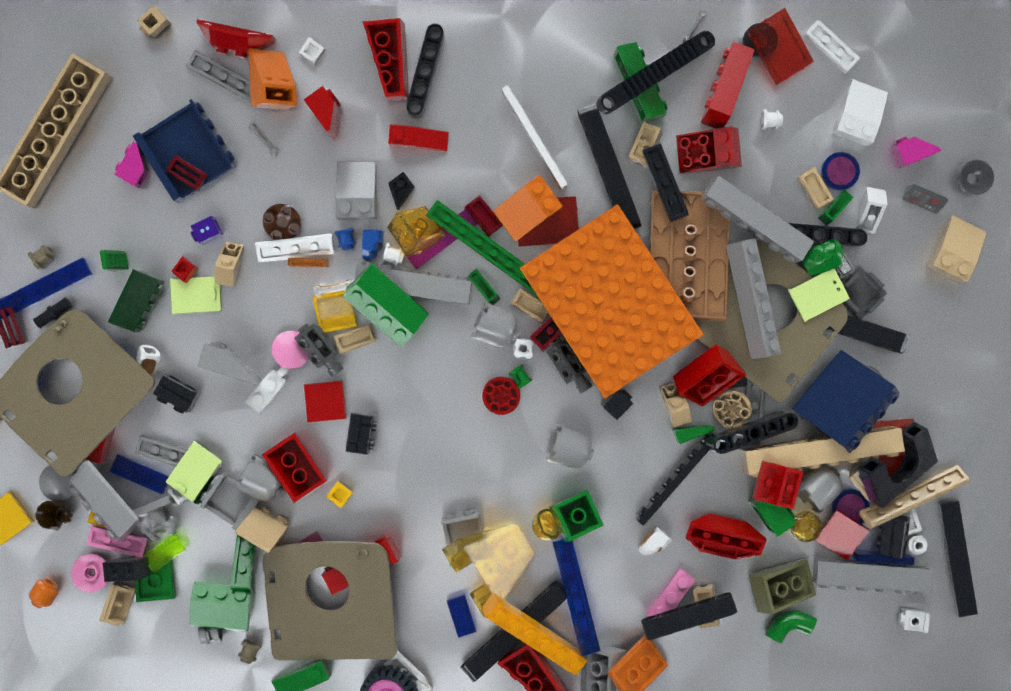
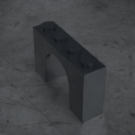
M914 421L902 430L905 455L901 465L895 472L889 475L886 465L872 456L857 467L868 499L881 508L886 506L938 462L928 429Z

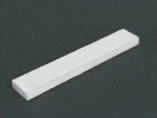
M508 85L502 88V94L560 190L566 188L568 183Z

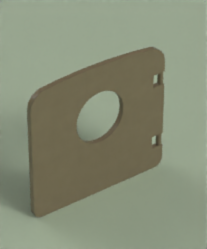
M756 239L766 286L777 284L787 289H792L814 278L796 263H791L784 259V255L779 251L771 250L767 243ZM728 259L726 321L695 320V322L704 334L698 338L701 343L709 349L717 344L729 351L745 371L747 379L774 400L782 402L788 398L796 385L803 379L833 338L843 328L847 321L848 313L846 307L840 303L804 322L797 309L796 316L791 324L781 330H776L781 353L765 358L751 359ZM830 326L834 331L826 338L822 334ZM793 373L797 378L789 385L785 381Z
M71 310L66 312L42 333L0 379V418L59 475L67 477L86 460L155 385V379L87 314L79 310ZM57 359H67L74 362L80 369L83 379L82 387L79 394L72 401L66 404L55 405L45 400L41 395L38 387L39 375L48 363ZM8 410L16 416L12 421L4 415ZM50 451L58 456L54 462L47 456Z
M321 541L278 545L271 552H265L262 563L265 575L269 630L271 633V651L275 659H391L397 654L389 557L383 546L370 542ZM328 566L337 569L344 575L349 585V596L341 608L325 610L312 602L307 592V580L314 569ZM269 572H274L275 581L270 582ZM275 630H280L281 639H276Z

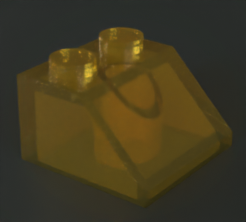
M425 206L396 213L387 227L407 257L424 252L445 236L440 226L426 216L428 209Z

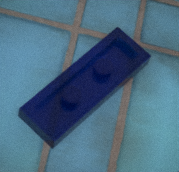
M121 454L116 455L109 471L161 495L164 494L168 485L166 480L169 475Z
M855 550L851 555L856 561L914 565L915 558L907 553L901 559L881 555L879 551Z

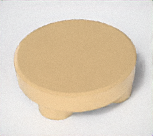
M728 390L721 393L714 401L713 414L722 426L734 428L748 422L752 414V404L744 393L737 390Z

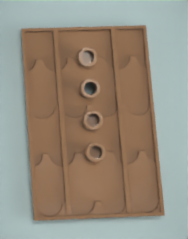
M653 190L650 254L694 320L726 321L728 253L726 245H729L730 219L723 217L718 209L710 208L704 203L705 200L701 198L704 192L680 191L689 216L670 223L658 191Z

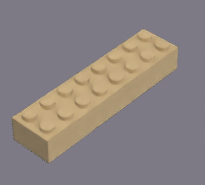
M71 53L1 171V192L27 207H36L112 78L110 75Z
M894 426L873 428L869 434L861 439L860 445L855 450H852L851 453L847 452L843 446L827 435L739 449L742 470L749 476H752V478L758 477L762 460L802 470V467L805 466L815 469L820 468L821 464H829V466L840 465V461H848V463L859 462L860 458L868 459L871 456L879 459V455L894 457L898 456L899 452L905 451L902 430Z

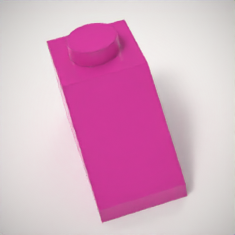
M907 136L897 140V144L891 147L899 168L941 151L940 147L916 137L908 139Z

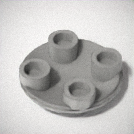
M49 465L42 471L39 478L41 492L50 500H67L73 495L69 490V479L75 472L70 476L64 477L59 475Z

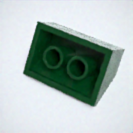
M133 269L108 322L132 332L143 330L147 324L146 318L148 314L152 313L156 303L154 301L156 297L160 296L164 289V281L144 271Z

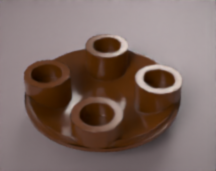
M275 204L264 213L263 228L272 240L290 239L298 234L301 228V219L298 212L292 206Z

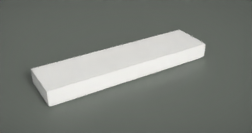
M332 234L256 242L255 244L259 263L335 254Z

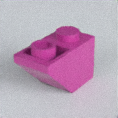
M133 141L132 144L127 146L125 150L126 155L123 160L119 161L116 165L114 175L140 188L149 170L145 155L138 144Z

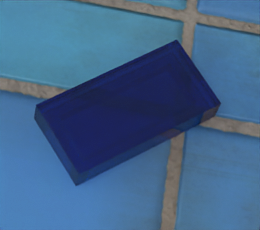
M465 594L447 600L458 638L477 632Z

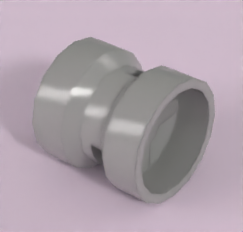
M198 628L199 640L202 645L209 644L211 641L220 642L223 640L222 629Z

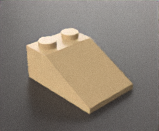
M952 215L926 267L958 283H967L977 265L987 232Z
M258 505L254 507L240 524L235 533L269 553L279 545L290 524L287 523L288 520L280 515H273L268 507L264 505L260 507Z

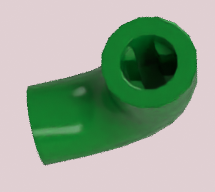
M800 611L785 612L773 620L765 635L781 644L786 635L792 630L800 631L809 636L815 628L817 618Z

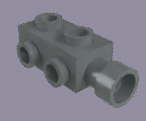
M306 323L298 329L299 334L294 339L317 368L325 365L331 377L343 370L344 367L340 362H336L333 358L337 354L335 345L331 341L326 340L323 336V329L314 323L309 326Z
M558 339L551 344L552 348L546 351L566 384L574 380L577 385L576 389L580 394L591 388L593 385L583 375L586 370L567 340L562 341Z

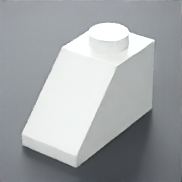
M866 188L860 203L856 229H862L867 233L875 234L887 207L886 190Z

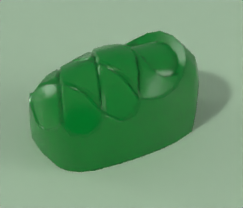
M831 239L809 250L802 260L803 266L809 275L827 272L842 264L844 250L837 240Z

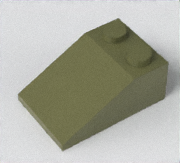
M805 558L766 568L749 575L757 611L760 613L773 615L816 596L808 560Z

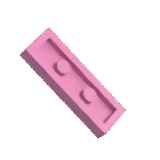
M94 525L90 527L86 545L136 557H145L149 538L129 534L118 542L116 539L112 540L106 533L107 528Z
M679 568L646 612V615L649 617L675 609L696 580Z

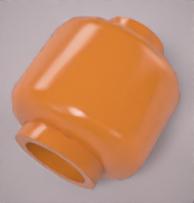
M48 578L36 581L29 592L31 604L37 608L51 606L59 593L57 584Z

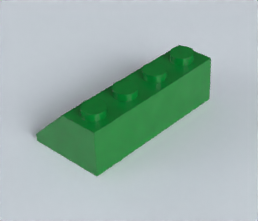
M637 42L616 47L614 58L624 80L649 65L645 63L643 59L645 57L644 51L641 46L638 47ZM658 84L632 99L642 123H650L664 117L667 113V104L664 99L661 100L658 94L660 92Z
M373 263L345 289L343 295L344 299L400 347L415 334L429 315L424 308Z

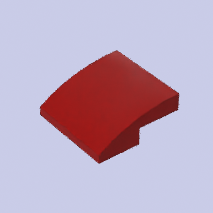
M762 460L752 499L794 509L804 471Z

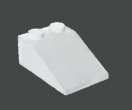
M852 79L832 134L864 146L873 144L881 124L888 92Z

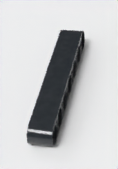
M596 103L578 109L577 113L612 207L618 204L634 229L642 227Z
M557 579L521 611L541 623L571 593ZM501 628L461 665L460 669L472 682H475L521 640Z

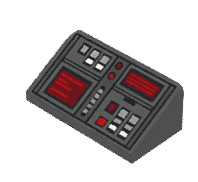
M916 184L907 186L903 195V200L935 214L949 200Z

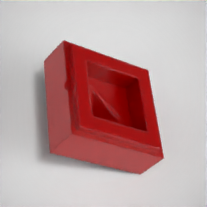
M182 256L171 272L183 282L188 283L198 267Z

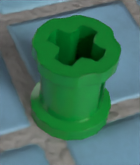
M523 364L508 373L509 376L514 378L518 389L532 381V378H529L524 371Z

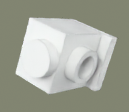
M901 608L897 621L899 627L903 630L928 633L930 614L925 610Z

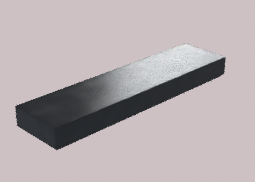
M661 143L643 149L642 153L670 223L689 216Z

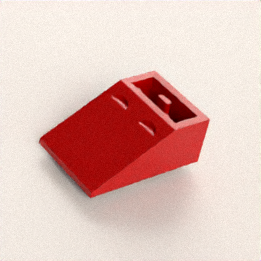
M730 126L676 135L680 173L742 167L738 128Z

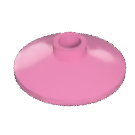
M86 554L79 557L71 569V578L75 586L84 592L90 593L102 589L107 584V582H104L102 564L106 561L96 554ZM90 569L95 570V575L90 573Z

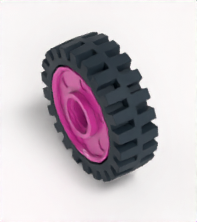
M384 665L380 669L379 667L366 677L360 691H418V689H415L417 686L416 682H412L413 677L411 675L407 676V671L401 672L400 667L393 669V665H389L387 668Z

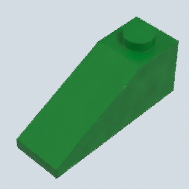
M315 660L271 682L275 691H303L329 680L332 673L326 660Z

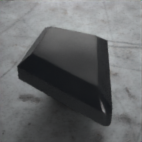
M404 172L388 183L397 210H400L415 188Z

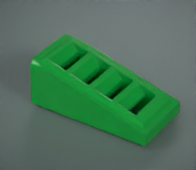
M100 250L103 270L118 272L129 269L125 251Z
M712 425L672 429L676 442L679 444L715 430Z

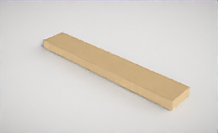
M957 465L902 491L883 508L874 504L861 510L859 515L869 529H872L969 483L970 479Z

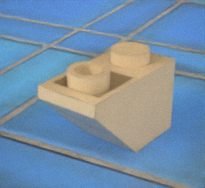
M225 241L214 266L216 284L234 287L240 271L244 245Z
M675 382L659 386L673 428L691 423L689 405L685 397L679 395Z

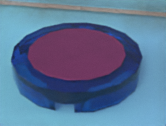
M834 153L827 157L821 166V178L830 189L846 190L852 187L859 179V164L856 158L849 153Z
M844 489L831 503V512L833 514L837 508L862 524L864 521L860 517L859 512L869 507L870 503L860 491Z

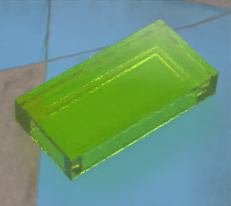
M173 534L142 557H148L149 567L155 573L187 549L177 534Z

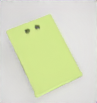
M835 268L788 290L804 322L850 299Z
M215 277L191 278L188 283L183 282L181 279H170L173 315L178 313L222 311L220 284L215 283Z
M193 441L166 480V483L194 502L222 463V460L196 441Z

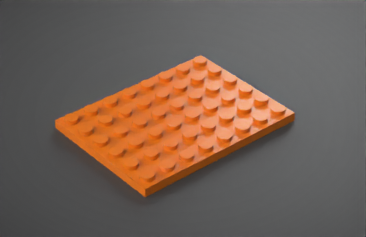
M618 204L520 267V270L604 399L704 335Z

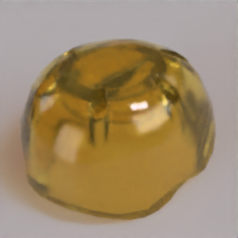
M543 509L534 516L532 529L538 538L549 541L559 536L560 531L550 509Z
M809 511L796 514L794 521L797 524L790 528L792 535L802 542L816 540L823 529L820 518Z

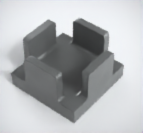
M861 266L851 274V277L842 283L850 298L842 302V304L858 319H862L866 314L872 313L885 300L883 297L887 294L883 289L885 285L872 272L867 273Z

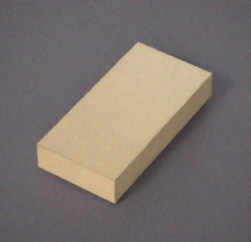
M816 167L797 177L816 210L834 200Z
M522 288L518 290L510 303L542 324L549 314L540 299Z
M370 323L333 336L340 354L376 342Z

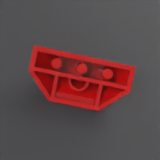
M201 19L196 20L197 25L210 45L219 54L227 55L229 52L234 53L238 58L246 59L247 56L249 57V48L265 50L274 44L276 40L272 34Z
M710 513L691 521L686 533V539L699 552L735 560L749 558L754 555L760 556L767 541L761 533L746 521Z

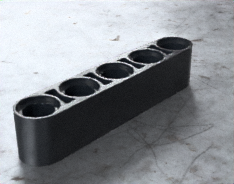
M431 24L426 30L406 104L408 114L412 118H420L425 112L444 41V31L439 24ZM436 30L441 34L438 38H432L430 36L431 32ZM428 49L436 51L432 57L426 56L425 53ZM428 67L431 71L428 75H422L420 73L421 69ZM418 86L426 88L423 94L415 92ZM414 104L421 106L420 111L416 113L411 112L410 108Z
M788 223L796 229H801L803 234L813 240V244L816 245L834 239L835 232L841 235L839 243L842 247H859L864 245L868 239L866 232L862 229ZM816 230L822 233L821 240L815 238L814 233ZM855 233L860 237L859 243H855L853 240Z
M849 315L845 325L837 333L904 354L909 338L908 334ZM830 326L826 329L831 332L834 331Z
M777 412L714 434L707 439L706 447L710 452L725 454L793 430L798 425V418L794 413ZM787 417L788 421L785 425L784 420ZM770 423V424H771V428H770V430L768 431L767 426H768V424ZM754 429V435L751 437L750 432ZM737 435V441L734 443L733 437ZM719 440V441H720V446H719V448L717 449V448H716V443H717V441Z
M727 592L646 617L641 620L647 640H653L731 616L738 611L731 592Z

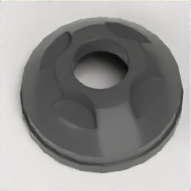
M972 160L965 163L959 170L958 184L967 194L980 195L987 192L993 185L994 172L986 162ZM970 173L975 174L977 177V182L974 185L967 181V176Z

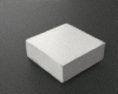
M309 37L298 53L315 65L325 51V48Z

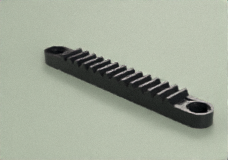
M709 31L700 32L605 92L597 99L596 106L598 110L603 114L614 112L695 60L715 45L714 35ZM701 37L707 39L708 46L702 44ZM604 99H608L611 102V108L605 107Z

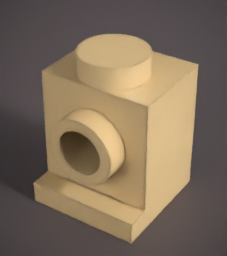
M154 5L137 20L141 25L139 29L147 37L151 35L153 38L172 24Z

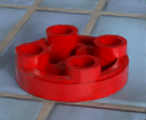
M493 378L483 389V403L494 414H509L516 409L520 402V390L517 388V384L510 378Z

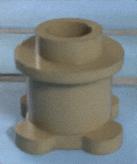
M42 245L35 253L29 252L28 256L37 269L43 270L45 269V264L54 261L53 257L55 254L50 247Z
M244 639L241 642L243 647L238 656L241 658L240 661L251 664V662L256 661L257 658L255 656L262 645Z

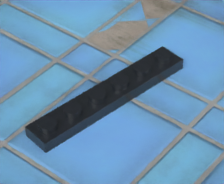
M713 433L705 434L699 442L701 444L697 449L693 448L686 457L688 459L684 464L681 462L674 470L676 473L671 478H666L661 486L663 488L659 492L656 491L649 498L651 502L646 507L642 506L636 513L638 516L636 520L644 526L707 454L709 450L706 447V441L710 436L714 435Z

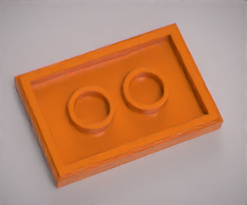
M644 635L607 674L619 691H644L668 664L652 640H647L646 635Z

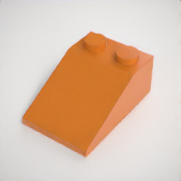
M539 175L493 210V212L516 242L561 210L563 206L541 175Z

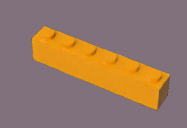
M495 593L483 605L482 610L487 619L576 676L587 663V659L580 649Z

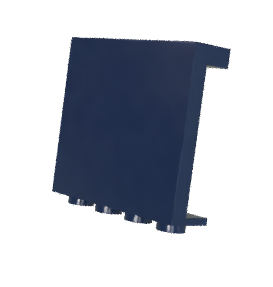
M192 99L189 100L190 104L146 132H138L133 135V138L170 197L176 203L183 201L197 192V190L166 172L175 155L209 175L208 178H205V183L200 186L201 189L236 167L233 163L235 161L234 156L223 147L225 145L224 140L219 134L216 136L213 131L215 128L214 124L203 115L205 112L204 108L199 102L196 103ZM176 162L178 166L200 178V174L181 162ZM173 167V172L196 185L197 181Z
M840 350L792 409L800 418L810 422L843 446L847 452L851 453L852 450H855L860 445L861 439L872 431L873 425L877 420L883 418L887 408L897 401L900 392L895 385L843 350Z

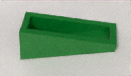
M843 190L818 219L824 225H829L854 197L846 190Z
M477 269L468 275V278L488 303L494 305L500 300L498 294Z

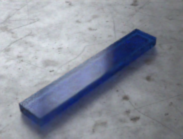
M82 257L1 298L0 310L13 306L17 314L92 276L93 273L86 259Z
M563 539L554 541L553 546L581 656L601 651L573 541L564 542Z

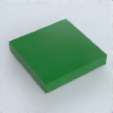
M173 560L149 562L150 576L134 581L136 602L175 599Z

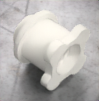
M764 109L761 112V130H764L766 127L778 129L779 126H782L783 115L779 114V110L767 112V109Z
M387 243L381 264L384 265L385 262H389L397 267L398 263H402L404 253L401 252V248L389 247L390 243Z
M524 338L517 339L513 344L514 356L530 359L533 356L531 352L534 345L533 341ZM521 345H525L524 351H520Z
M921 534L908 535L906 552H912L916 555L923 554L928 546L925 538Z

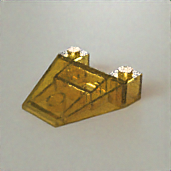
M517 523L459 538L442 549L456 573L471 563L478 570L485 584L471 592L470 596L483 617L485 615L482 607L490 596L495 593L505 600L535 555Z

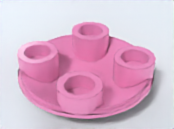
M296 331L283 332L273 341L272 355L280 367L295 369L305 364L309 358L294 339L299 334Z

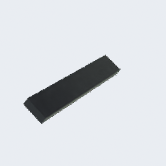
M958 500L938 503L956 614L958 617L977 615L978 611L960 503Z

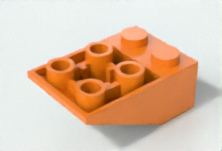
M249 48L251 107L287 110L297 106L296 85L284 52Z

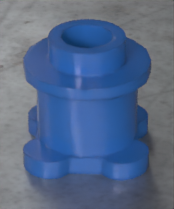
M353 228L334 232L338 237V248H342L343 251L354 249L353 245L357 244L354 242Z

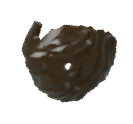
M60 499L41 503L35 513L38 524L51 531H58L63 525L70 523L73 517L71 511L66 508L64 502Z

